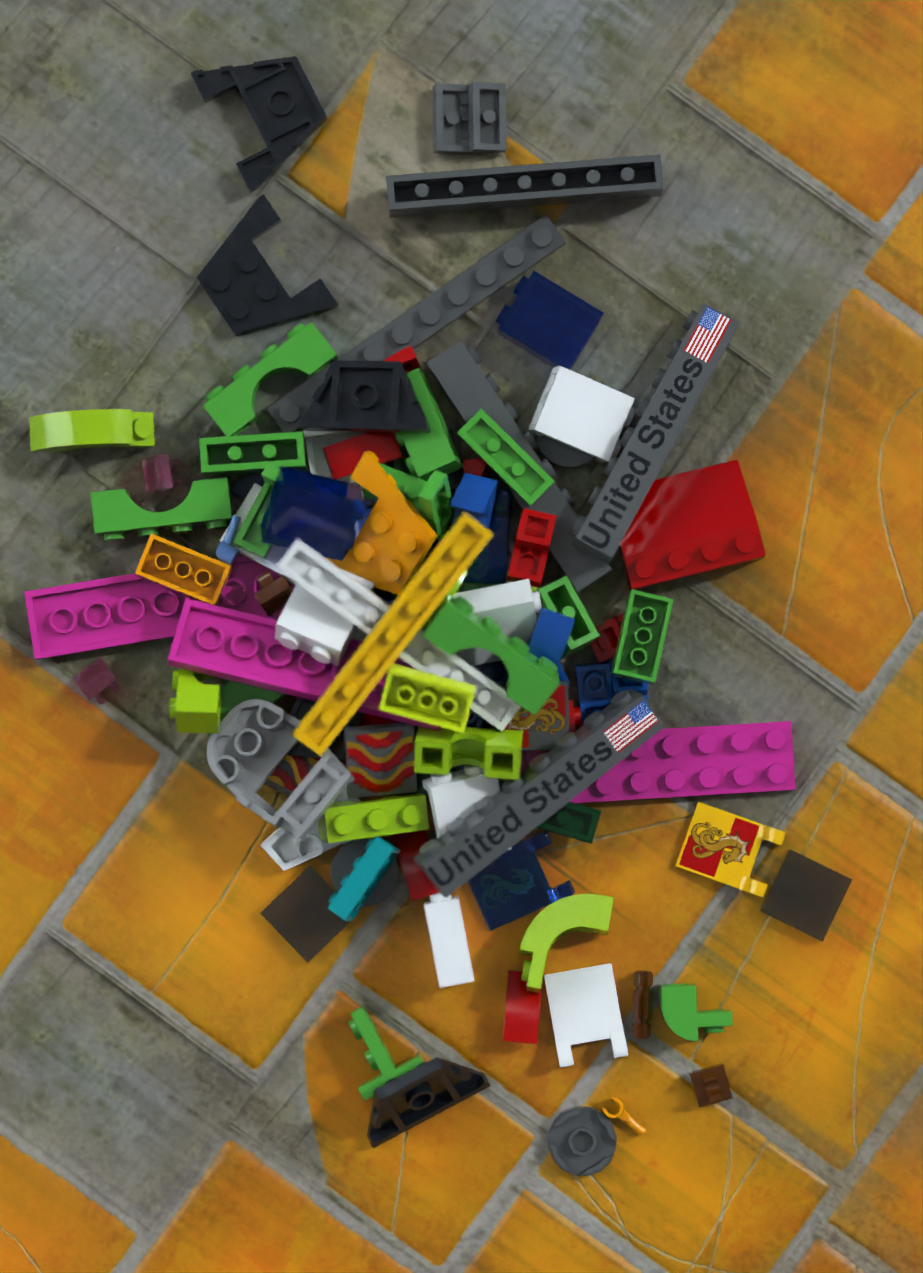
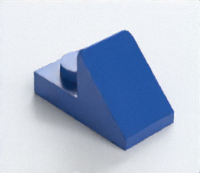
M465 473L450 506L455 507L451 528L465 511L488 529L499 480Z

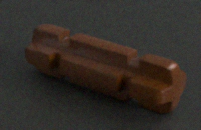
M640 970L634 973V986H636V990H633L632 1018L635 1019V1023H632V1036L637 1039H647L651 1036L649 1019L652 1016L653 992L650 991V986H653V973Z

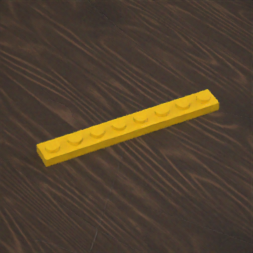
M463 512L293 731V736L320 756L325 752L493 536V532L468 513Z

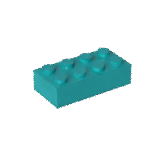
M376 836L375 839L371 838L365 847L367 851L363 857L359 856L353 864L354 870L350 875L347 874L340 883L342 885L338 893L334 892L328 901L330 903L328 909L345 921L352 922L401 851L384 838Z

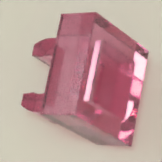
M168 454L154 455L142 460L146 494L160 493L181 484L183 478L171 477L170 467L181 465L180 460H169Z
M102 657L74 678L82 693L89 700L94 697L100 704L105 703L100 692L107 686L111 687L115 693L119 692V687L115 682L116 677Z

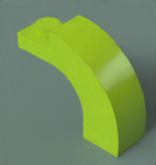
M93 409L55 412L29 417L31 452H65L92 447L150 448L155 446L153 412H132V409Z
M599 894L571 895L548 905L534 918L524 934L519 951L521 955L532 956V961L525 960L521 980L528 982L526 991L540 993L547 954L551 946L560 937L579 931L607 936L614 897Z

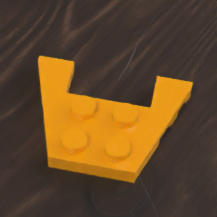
M366 451L350 478L378 497L375 506L347 555L322 537L316 538L311 548L340 569L373 582L374 588L399 595L415 575L437 534L411 501H407L396 486L397 482L391 474H387L377 462L379 461L377 456L372 451Z

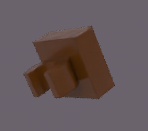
M268 570L256 577L263 589L254 595L267 615L271 616L285 607L293 589L284 576L275 581Z
M723 1064L689 1072L699 1107L733 1098Z

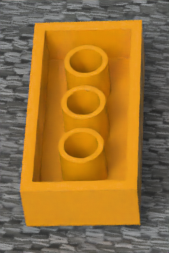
M151 534L135 574L217 606L233 567Z

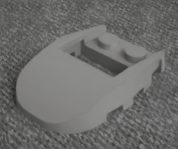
M262 699L243 701L236 705L221 721L219 734H211L207 745L208 764L216 777L236 796L235 799L245 808H249L269 823L289 832L295 839L304 841L313 826L350 782L352 783L355 778L332 751L327 748L320 756L321 759L280 809L278 811L275 810L256 792L298 743L299 740L293 736V731L300 724L301 720H297L269 701Z

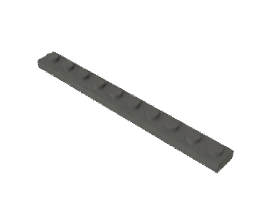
M544 215L337 360L384 361L409 346H412L414 350L564 246L565 240L548 216ZM330 365L267 408L283 433L299 430L297 427L300 417L304 418L314 401L312 397L318 386L322 385L325 381V374Z

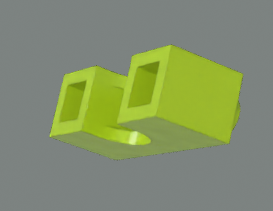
M182 668L173 670L172 689L177 691L176 698H170L169 717L176 719L177 733L219 734L221 716L220 685L201 683L203 680L219 677Z
M418 726L415 739L414 773L449 775L450 769L454 766L474 765L484 770L485 778L519 780L523 731H500L499 729L465 727V731L462 733L440 727L439 731Z
M416 792L383 795V799L354 802L346 800L333 802L318 820L319 839L326 843L429 829L426 795Z

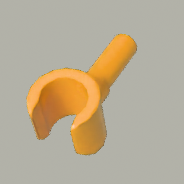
M612 1097L620 1105V1110L617 1114H611L603 1107L606 1116L619 1118L642 1136L646 1129L624 1110L625 1106L621 1099Z

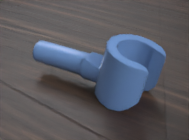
M235 515L232 516L224 540L216 550L217 558L228 565L234 562L239 553V550L231 545L241 517Z

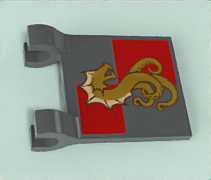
M495 681L506 689V682ZM560 681V685L535 716L523 707H520L504 728V730L523 731L522 750H552L557 746L556 743L562 736L570 733L568 681Z

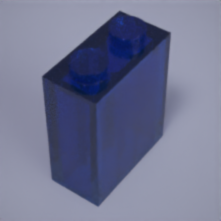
M533 270L529 278L523 275L513 293L518 297L511 307L505 305L497 317L496 323L500 324L498 334L553 368L562 366L571 370L602 320L604 312Z
M280 466L260 524L262 542L290 548L294 541L299 538L323 557L342 561L346 549L351 550L356 537L355 524L357 520L363 519L366 511L367 501L362 497L361 485Z

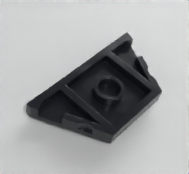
M333 360L325 374V381L322 385L318 386L312 397L314 401L304 418L300 417L297 425L300 430L430 433L429 423L406 369L398 361Z
M436 1057L419 1064L415 1069L398 1078L389 1080L385 1085L376 1089L374 1093L367 1132L371 1146L375 1148L490 1087L486 1075L474 1069Z

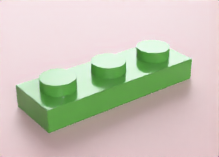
M482 408L457 432V435L530 507L555 483Z

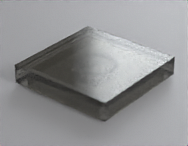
M789 849L759 911L823 942L852 879Z
M311 865L260 913L307 963L351 922L343 920L328 909L330 905L328 901L336 891Z

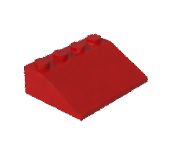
M738 460L654 480L619 545L629 591L759 560L766 556L758 522Z

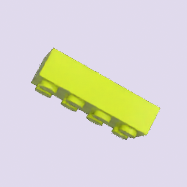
M393 663L388 672L379 710L464 733L477 686Z

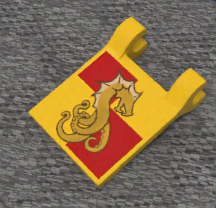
M698 802L676 867L764 897L768 885L750 878L752 868L762 841L767 840L782 846L786 832Z

